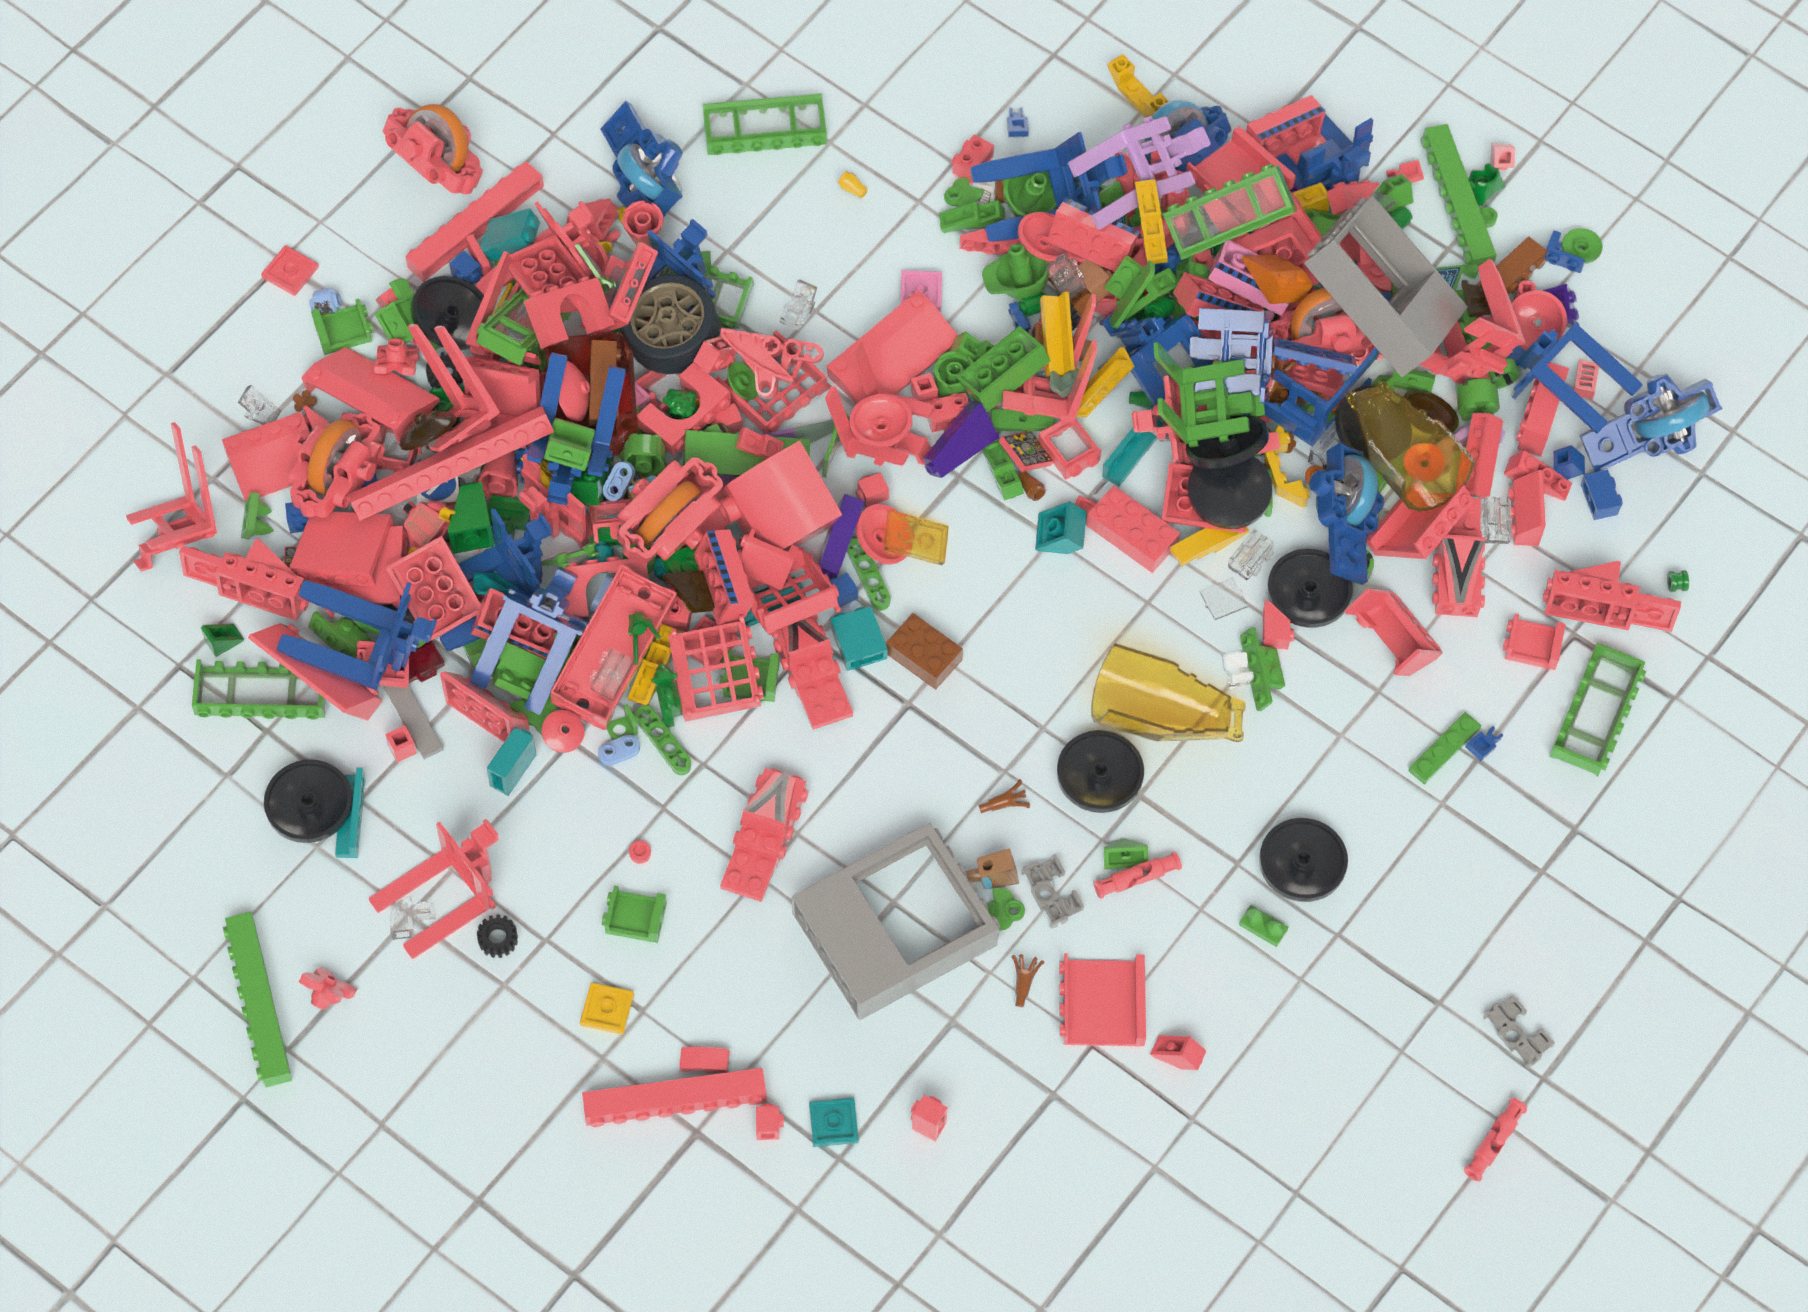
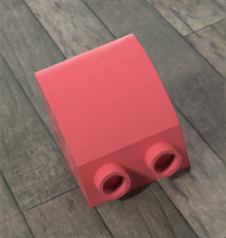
M800 441L740 475L727 484L720 493L723 499L719 501L722 504L719 510L727 523L731 524L736 521L743 534L748 536L751 529L756 530L754 538L789 552L791 545L798 547L826 532L842 516L841 511ZM744 536L739 538V544H741Z

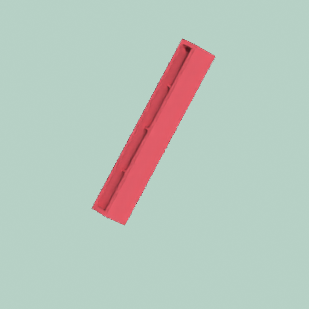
M527 161L515 167L508 176L501 178L493 188L486 190L479 199L472 201L465 210L457 213L450 222L442 225L431 237L424 239L422 244L416 249L410 250L407 256H405L407 268L421 281L425 282L467 248L466 236L473 234L475 239L478 240L485 234L490 219L510 214L544 187L543 176Z
M763 1068L582 1092L586 1126L591 1125L592 1127H600L604 1123L610 1122L622 1124L632 1119L644 1121L654 1116L666 1118L675 1113L688 1115L697 1110L710 1112L717 1110L719 1107L737 1108L741 1104L748 1103L750 1105H759L763 1101H767Z

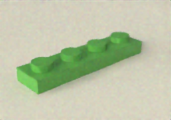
M1464 712L1409 767L1408 771L1425 785L1481 729L1482 725Z

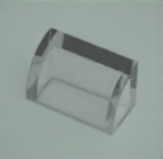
M1335 421L1310 449L1308 463L1313 466H1320L1324 470H1327L1326 451L1341 443L1336 432Z

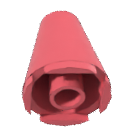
M645 201L632 203L624 211L625 213L622 218L623 227L635 245L637 242H642L652 248L647 232L651 230L659 237L663 225L661 209L656 204L645 203Z
M515 450L484 465L476 483L482 482L485 498L490 499L491 495L511 498L516 496L518 492V476Z

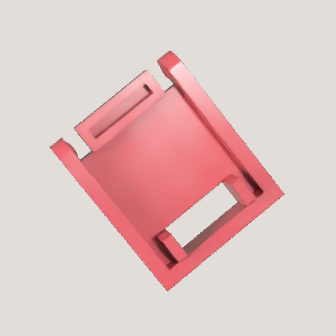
M358 641L356 658L368 662L376 642ZM409 659L406 668L403 667V671H396V674L395 670L391 669L392 665L388 664L379 686L407 688L409 684Z

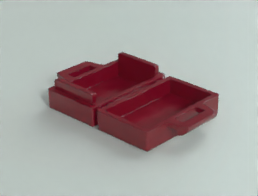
M432 641L426 642L423 646L417 648L415 652L412 651L410 653L409 683L417 679L422 683L436 676V670L445 666L443 658Z

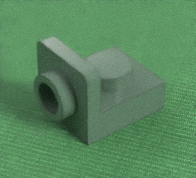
M1076 368L1063 376H1059L1055 371H1052L1049 382L1051 390L1062 398L1070 395L1079 369Z

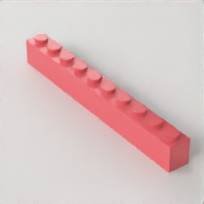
M540 406L350 493V502L361 521L554 432L543 406Z

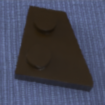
M1462 280L1461 286L1465 303L1468 306L1469 318L1492 314L1482 284L1476 286L1468 284V280Z
M703 570L667 573L664 575V582L666 584L669 582L676 589L677 596L686 603V606L692 613L713 611L715 605Z

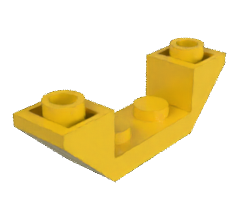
M1124 54L1107 63L1117 89L1143 116H1153L1161 106L1169 102L1162 93L1153 96L1134 76L1135 66Z
M1279 425L1275 432L1279 436L1280 448L1265 452L1263 458L1267 470H1271L1272 484L1276 495L1303 508L1307 506V499L1310 498L1307 486H1303L1301 480L1287 484L1286 475L1284 472L1281 473L1279 468L1281 462L1278 454L1286 452L1288 443H1290L1288 431L1284 432L1283 427Z

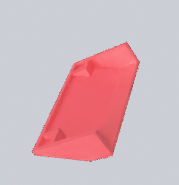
M917 290L858 340L863 343L879 390H887L897 395L911 383L912 378L921 375L942 354L951 350L957 333L934 304ZM853 343L826 367L828 378L857 404L866 398V394L851 355V350L855 345Z
M347 347L315 362L301 377L306 390L310 394L317 387L361 413L370 415L372 419L390 428L394 432L398 443L406 427L413 421V417L421 412L425 414L430 412L440 401L435 395L393 372L374 374V362Z
M278 623L249 635L248 638L343 713L368 721L383 701L378 696L379 692L377 690L305 664L277 651L278 643L283 634L304 639L298 634L300 630L290 623L288 626Z

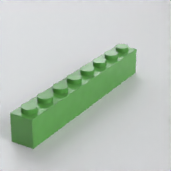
M1448 124L1425 128L1423 137H1421V145L1423 149H1426L1428 164L1432 165L1433 178L1439 184V194L1441 198H1444L1446 213L1450 214L1451 227L1453 230H1456L1457 243L1463 249L1465 264H1474L1479 267L1489 259L1495 263L1497 256Z
M251 912L225 918L226 926L223 927L225 939H230L231 946L227 947L230 960L234 959L236 966L232 967L235 980L239 979L241 985L237 987L239 999H244L245 1006L241 1008L244 1020L249 1019L250 1026L246 1027L249 1041L253 1040L255 1047L251 1048L254 1061L258 1060L260 1066L256 1068L258 1080H263L266 1088L292 1081L253 915Z

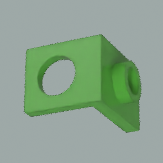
M628 704L624 705L625 717L610 722L606 728L612 740L625 735L638 734L637 724H639V720L635 711L632 712ZM617 725H622L626 731L622 735H616L613 732V728Z

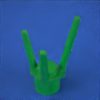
M634 613L628 616V635H633L634 665H638V635L645 633L647 627H649L657 639L661 638L652 625L651 619H646L642 613Z

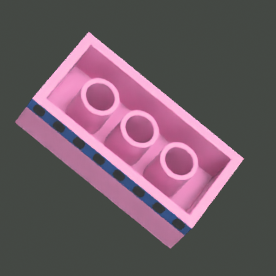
M1231 240L1225 241L1215 256L1208 279L1282 316L1289 303L1269 304L1242 261L1243 256L1258 254Z

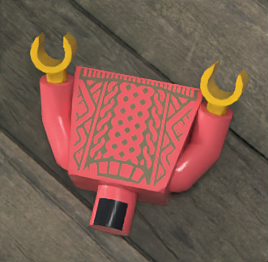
M409 501L403 507V511L409 516L404 522L410 545L408 555L440 536L444 537L448 532L451 521L450 514H455V511L451 510L446 503L429 501L428 503L420 502L416 506L412 501Z

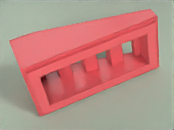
M1579 359L1573 390L1582 398L1593 400L1599 366L1595 362ZM1582 366L1594 368V370L1582 368ZM1581 372L1593 374V376L1582 374ZM1580 378H1585V379H1589V380H1592V381L1582 380V379H1580ZM1580 383L1590 385L1591 387L1580 385Z

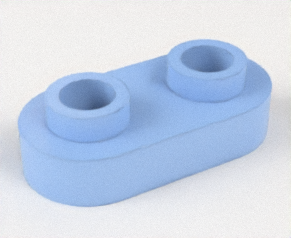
M619 462L613 467L603 486V494L608 500L616 501L625 495L635 476L634 466L630 462ZM624 468L628 471L627 475L623 473ZM614 486L618 488L617 493H615L613 490Z
M606 575L591 604L590 611H596L614 576Z
M625 735L601 745L598 750L600 762L606 766H612L635 757L640 752L639 739L634 735ZM628 742H630V743H632L633 745H632V746H626L625 744L628 743ZM608 750L612 751L611 754H606L605 752Z

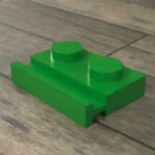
M491 495L487 508L490 525L493 526L491 510L495 508L504 524L514 523L516 530L526 531L525 524L529 522L530 509L517 498Z

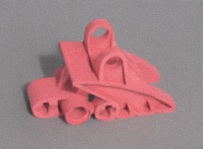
M721 328V336L741 355L754 372L757 393L766 399H771L777 394L779 380L792 384L797 383L795 379L802 362L819 363L824 358L823 349L816 343L789 339L783 345L774 336L766 335L765 337L763 334L752 333L751 335L749 332H736L735 330ZM774 343L777 344V348L769 351V346H773ZM792 346H798V352L794 355H790V348ZM816 348V351L820 354L816 355L815 359H812L810 354L805 353V350L812 352ZM782 355V361L780 365L774 358H778ZM793 361H797V363H796V365H795V367H794V369H793V371H792V373H791V375H790V374L788 373V370H789V368H790L792 362H793ZM767 383H770V391L767 393H763V386Z

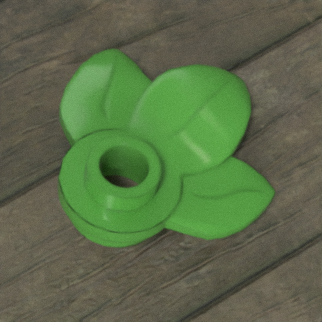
M968 177L959 178L944 193V200L950 206L960 207L977 202L982 197L984 191L980 188L969 186Z
M993 888L994 901L987 904V911L991 917L995 916L1000 925L999 931L1008 929L1013 922L1019 921L1024 917L1025 907L1022 902L1014 899L1010 891L1003 888ZM1016 908L1018 913L1011 914L1010 910Z

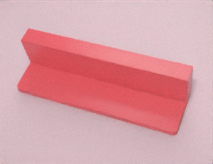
M1472 413L1459 488L1464 485L1471 496H1478L1484 500H1489L1503 425L1502 419L1490 413Z

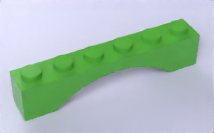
M1402 174L1384 180L1372 194L1387 213L1414 203L1411 181ZM1314 208L1304 211L1319 230L1322 237L1341 215H1333L1332 212L1319 211Z

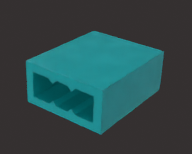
M530 208L490 219L480 248L490 262L499 260L504 251L511 255L534 244L541 222Z
M871 606L866 608L860 607L846 614L839 613L830 618V628L846 671L887 659L888 649Z
M514 727L487 766L490 787L507 796L510 795L536 757L534 737L529 731Z

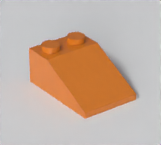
M1276 254L1242 257V261L1269 304L1301 302L1313 286L1303 269Z

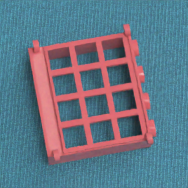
M777 330L773 332V336L778 338L784 345L787 339ZM774 343L773 346H769V351L777 348V344ZM794 346L789 350L790 355L798 352ZM793 361L790 368L793 367L797 363V361ZM802 362L800 368L805 374L796 380L797 383H790L791 385L781 393L777 391L776 397L767 404L757 396L754 400L762 408L756 412L747 403L750 400L742 399L734 392L728 378L725 381L719 376L715 378V380L730 391L731 403H735L736 407L763 434L777 431L784 421L792 419L799 409L807 407L814 397L822 395L830 388V385L827 383V376L813 363ZM810 376L816 384L805 391L799 384ZM765 384L762 390H764L766 387L771 389V384ZM796 388L802 395L791 403L785 395ZM781 399L787 407L776 414L770 407ZM765 411L773 417L768 422L760 416Z
M802 547L798 550L789 574L799 569H803L806 574L795 579L788 575L786 579L788 582L783 586V589L792 586L795 592L782 597L778 592L780 589L766 584L769 588L768 590L755 594L752 589L765 583L748 576V585L755 598L750 611L767 634L771 633L773 638L778 637L776 629L779 630L834 607L836 613L841 611L837 601L839 596L835 584L831 585L827 574L823 575L820 565L818 563L815 564L810 553L807 554ZM809 578L814 583L803 589L797 586V583ZM816 588L820 591L808 597L804 595V593ZM772 593L777 598L766 604H763L760 598ZM796 596H800L801 600L793 602L789 605L785 602ZM779 603L783 606L771 612L767 610V608Z
M739 615L740 621L683 633H676V628L671 629L672 634H669L668 637L675 673L678 674L676 680L685 722L761 707L760 699H764L762 686L758 687L756 679H760L758 666H754L752 660L756 659L755 648L749 644V639H752V632L750 626H746L743 615ZM740 632L741 640L725 642L724 635ZM720 636L721 644L705 646L704 639ZM700 640L701 648L685 651V642ZM743 645L745 659L729 662L727 648ZM722 649L725 663L709 666L707 652ZM702 653L705 667L689 670L687 656ZM746 664L749 678L733 681L730 667ZM726 668L729 682L713 685L710 671ZM706 672L708 686L693 689L690 675ZM750 683L752 697L736 700L734 686ZM730 687L732 701L716 704L714 690ZM709 691L712 705L696 708L694 694Z

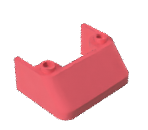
M1368 588L1344 611L1348 615H1356L1357 622L1363 628L1374 629L1397 658L1395 660L1396 670L1393 672L1395 675L1411 676L1443 654L1441 648L1404 602L1392 591Z

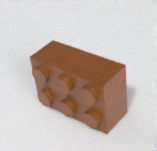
M914 613L907 618L886 642L887 655L935 690L963 660L962 647Z

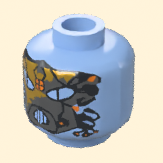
M333 288L314 291L312 299L309 301L311 310L319 309L321 315L334 314L342 306L341 296Z

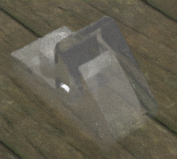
M252 385L246 387L238 401L247 410L244 417L262 425L276 421L281 412L277 406Z

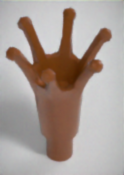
M1272 353V386L1266 388V391H1270L1267 401L1270 400L1272 393L1275 392L1279 385L1273 379L1274 371L1278 369L1286 374L1292 366L1296 365L1295 361H1289L1284 366L1286 361L1283 360L1279 366L1280 359L1276 358L1275 364V355Z
M1018 779L1017 783L1005 793L978 805L980 812L996 811L1015 806L1030 808L1029 802L1015 801L1026 797L1025 790L1013 794L1022 784V780Z
M1012 955L1011 958L1014 960L1017 975L1015 1006L1024 1007L1025 998L1028 997L1032 980L1041 965L1045 964V961L1041 960L1037 965L1036 961L1038 958L1034 957L1030 967L1025 969L1023 955H1019L1020 959L1018 961L1016 956Z

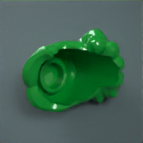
M670 389L663 398V403L668 404V407H670L667 414H670L673 419H687L698 411L694 391Z

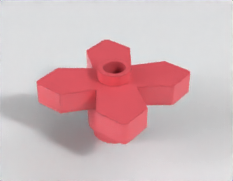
M397 338L389 340L386 346H378L377 360L374 361L373 365L374 374H387L394 370L402 375H415L416 361L419 360V348L406 347L404 341Z
M323 967L315 969L314 974L309 972L303 973L299 980L300 984L308 989H313L311 1004L324 1010L331 1006L332 1003H340L342 998H353L357 991V988L349 983L338 981L331 972Z

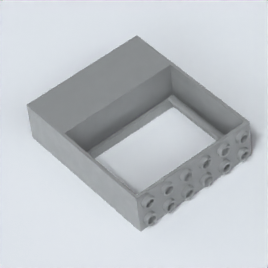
M1373 195L1367 199L1361 198L1351 210L1347 209L1342 213L1340 218L1334 222V225L1307 254L1309 258L1304 263L1401 377L1409 373L1435 352L1468 307ZM1349 232L1397 287L1398 291L1389 302L1339 245Z
M931 823L922 826L792 896L793 916L859 1021L997 946L999 922L995 916H990L987 911L988 906L983 898L979 899L976 894L975 885L971 880L968 881L966 879L964 868L960 863L957 864L955 862L951 848L948 845H944L940 831L937 828L934 829ZM927 846L979 927L908 965L856 883Z

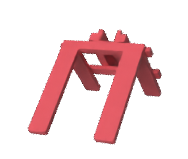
M857 340L851 350V355L866 397L876 394L893 395L902 399L909 406L912 414L929 418L934 410L933 404L918 401L917 398L913 397L907 398L896 395L887 390H879L863 343ZM831 386L825 401L847 457L855 458L856 454L875 458V465L882 466L884 461L903 466L909 456L908 454L916 457L918 464L926 465L923 457L931 447L927 438L917 436L914 433L909 432L900 442L887 447H872L857 440L850 429V423L837 388Z
M175 422L171 423L185 496L126 515L127 521L131 525L152 519L158 526L159 536L139 545L141 558L135 559L134 564L140 571L153 568L152 555L174 548L177 549L198 540L208 539L217 534L201 451L196 445L191 447L204 512L194 499L181 429ZM180 509L187 515V517L168 523L161 516Z
M487 819L483 820L481 826L470 832L472 839L467 838L461 842V848L439 821L436 823L441 851L369 897V902L379 913L450 866L454 867L473 892L474 898L403 944L404 949L412 959L491 908L493 910L496 908L495 903L490 898L493 895V891L488 885L492 881V871L487 848L499 841V836Z

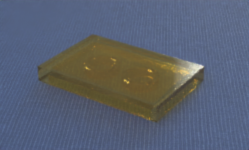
M890 510L887 513L883 550L943 566L946 558L949 526Z

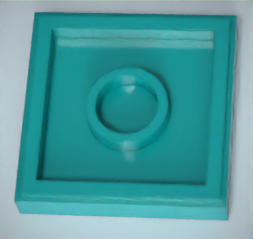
M854 1098L809 1102L813 1147L859 1143Z

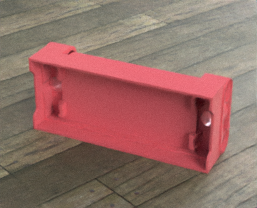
M621 565L550 692L551 703L563 710L573 712L580 719L597 728L606 730L615 714L619 701L655 638L649 627H647L645 633L638 635V665H634L633 635H628V616L634 613L644 614L646 619H651L652 625L658 632L677 601V593L668 588L661 587ZM645 591L650 594V597L641 599L638 595L640 592ZM580 702H586L588 703L589 707L587 709H584L578 706V704Z

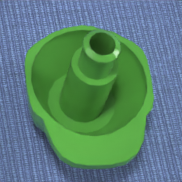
M1047 172L1002 180L1004 200L1015 217L1026 216L1034 212L1054 210L1056 202Z
M1021 244L1012 245L1008 250L1009 253L1002 255L998 260L988 264L983 269L982 278L988 293L1006 294L1019 301L1022 298L1041 294L1046 287L1050 273L1048 261L1033 256Z

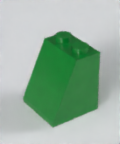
M471 482L461 486L454 507L455 514H452L448 527L453 554L495 546L482 482Z

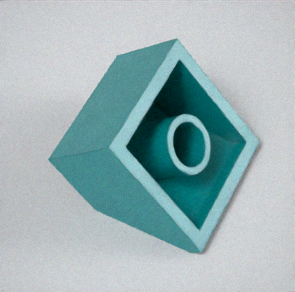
M1072 502L1040 512L1035 550L1070 554L1083 549L1087 512Z

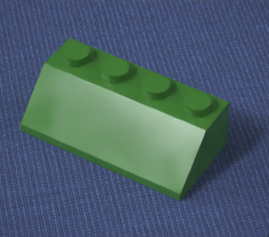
M1018 326L960 373L956 379L974 401L982 402L986 412H989L1002 401L1003 390L1015 391L1047 365L1050 359L1043 345L1022 327Z

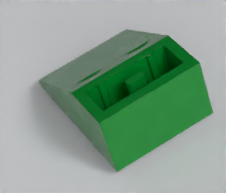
M614 456L611 458L607 457L606 464L610 465L608 472L603 471L602 477L588 474L589 467L582 471L581 477L574 476L570 493L584 505L599 506L604 498L603 486L610 475Z

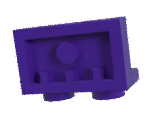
M1567 284L1543 290L1560 300L1566 310L1567 324L1570 323L1573 326L1577 322L1576 320L1579 319L1578 310L1574 307V302H1577L1574 290L1571 291Z

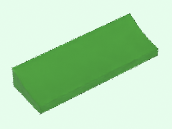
M685 430L683 466L691 458L696 457L704 463L708 462L715 465L717 475L739 477L766 459L735 448L739 434ZM774 437L784 442L782 450L800 441L810 457V439Z

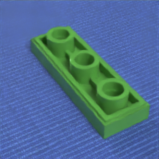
M991 409V422L996 431H1043L1054 425V417L1034 414V416L1026 415L1024 412L1009 409Z

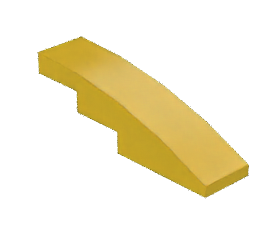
M1152 179L1135 182L1147 263L1149 260L1154 264L1168 262L1156 181Z
M1247 526L1245 533L1204 528L1171 546L1170 552L1178 563L1184 566L1195 558L1200 560L1213 551L1217 553L1248 534L1250 530Z
M662 624L659 631L661 638H656L650 647L646 659H643L628 695V700L647 706L651 702L657 691L656 684L652 683L651 679L654 678V673L659 665L664 664L668 667L672 660L668 637L669 634H672V627ZM676 629V633H683L682 631Z

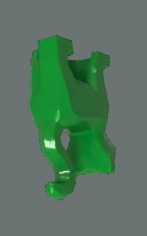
M661 664L657 667L654 678L651 681L656 684L663 722L669 728L675 726L674 717L682 716L683 714L680 697L674 683L678 674L673 673L671 669Z

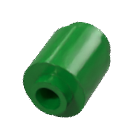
M1406 207L1397 208L1390 214L1402 230L1411 223L1413 218L1412 213Z
M1042 292L1041 294L1022 298L1017 303L1024 317L1027 318L1041 312L1040 298L1043 295L1046 296L1045 293Z
M1161 297L1146 307V317H1162L1164 320L1172 314L1174 303L1169 297Z

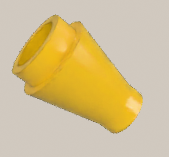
M845 171L837 182L841 189L858 196L860 199L868 191L853 172Z

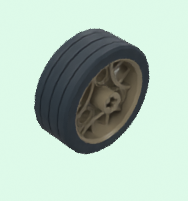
M664 275L646 281L628 325L621 327L630 352L636 361L646 369L661 374L682 373L693 363L704 341L720 336V321L710 294L696 280L680 275ZM691 306L694 307L689 313L685 311ZM647 316L651 317L649 322L645 321Z

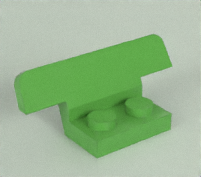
M1127 255L1104 287L1120 299L1119 306L1109 319L1111 327L1119 328L1153 278L1155 265L1152 261L1149 260L1146 266L1143 267Z
M400 278L389 283L398 300L393 301L374 314L389 340L395 338L402 339L404 344L414 339L408 329L410 324H415L411 315V301L414 292L407 280ZM429 341L435 351L440 348V346Z
M487 638L486 642L484 643L482 651L484 650L489 638ZM506 642L492 674L494 685L528 700L546 660Z

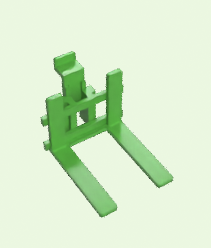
M1159 342L1154 343L1155 359L1180 387L1182 419L1163 398L1157 399L1158 413L1185 444L1195 447L1198 446V440L1219 437L1220 442L1229 441L1228 435L1249 432L1250 430L1248 417L1230 419V417L1249 413L1254 417L1265 415V405L1260 403V396H1254L1252 392L1229 395L1228 389L1225 387L1224 378L1245 374V362L1242 359L1224 363L1223 361H1217L1213 365L1197 368L1189 366L1184 367V370H1182ZM1215 380L1216 389L1194 392V383ZM1207 405V411L1196 412V407Z

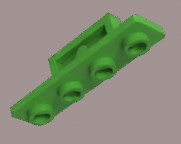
M316 611L313 612L308 625L309 629L331 649L356 658L358 641L373 642L347 617L330 623L323 615Z
M1250 627L1240 635L1256 710L1262 711L1273 702L1270 688L1281 690L1285 686L1277 648L1260 646L1256 628Z

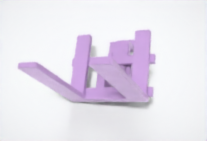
M1152 116L1143 119L1145 122L1134 127L1131 126V123L1123 125L1122 131L1069 161L1068 165L1073 176L1077 177L1126 148L1140 181L1155 179L1153 174L1166 170L1169 177L1156 181L1158 198L1162 199L1164 194L1173 191L1178 194L1183 192L1184 188L1195 184L1191 171L1177 174L1175 167L1182 164L1180 158L1194 154L1210 146L1211 143L1204 127L1193 129L1187 134L1172 139L1169 134L1160 136V133L1171 129L1167 117L1164 116L1153 120ZM1148 137H1151V138H1152L1151 140H1148V141H1145V142H1142L1141 144H1139V140H1142V139H1145V138H1148ZM1158 151L1161 159L1148 164L1144 154ZM1136 188L1092 215L1098 230L1138 207Z

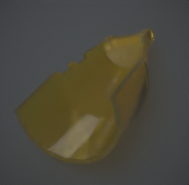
M1385 382L1378 383L1377 386L1358 392L1351 391L1346 394L1347 402L1355 410L1370 463L1408 509L1418 512L1433 510L1447 503L1462 485L1465 486L1469 481L1475 466V459L1443 422L1438 419L1433 420L1426 415L1427 412L1423 409L1417 410L1411 406L1412 402L1393 391Z
M1114 643L1107 653L1097 676L1091 702V717L1096 724L1151 741L1227 739L1241 742L1244 739L1242 722L1246 703L1229 696L1210 683L1208 685L1196 679L1197 675L1192 672L1188 674L1178 668L1179 664L1174 661ZM1231 711H1234V727H1230Z

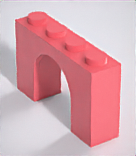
M589 276L577 280V284L570 281L562 284L560 289L557 285L546 289L547 293L544 294L540 290L530 294L531 298L524 301L541 349L569 339L560 315V306L563 299L571 302L578 309L587 334L615 325L614 320L607 316L610 309L598 277L589 279Z
M694 362L679 375L680 386L686 391H694L696 399L700 402V407L693 416L682 420L672 419L651 403L636 416L637 427L648 435H659L666 450L673 456L678 451L681 452L684 449L685 430L702 431L704 426L711 424L715 420L716 415L721 410H726L731 403L730 391L708 373L700 370L699 366Z
M619 556L607 558V562L598 563V559L585 561L586 565L577 566V562L570 563L569 566L563 569L576 574L578 578L566 598L571 601L566 612L572 616L589 618L586 588L594 576L604 572L616 574L620 566L623 565L649 580L647 564L639 562L636 558L620 560ZM643 591L638 596L641 599H647L650 597V594Z

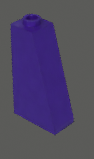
M973 400L968 402L923 457L926 464L925 469L931 476L943 478L999 438L982 402Z
M844 494L837 505L842 516L828 529L818 559L823 575L827 574L829 580L837 577L864 504L863 500Z

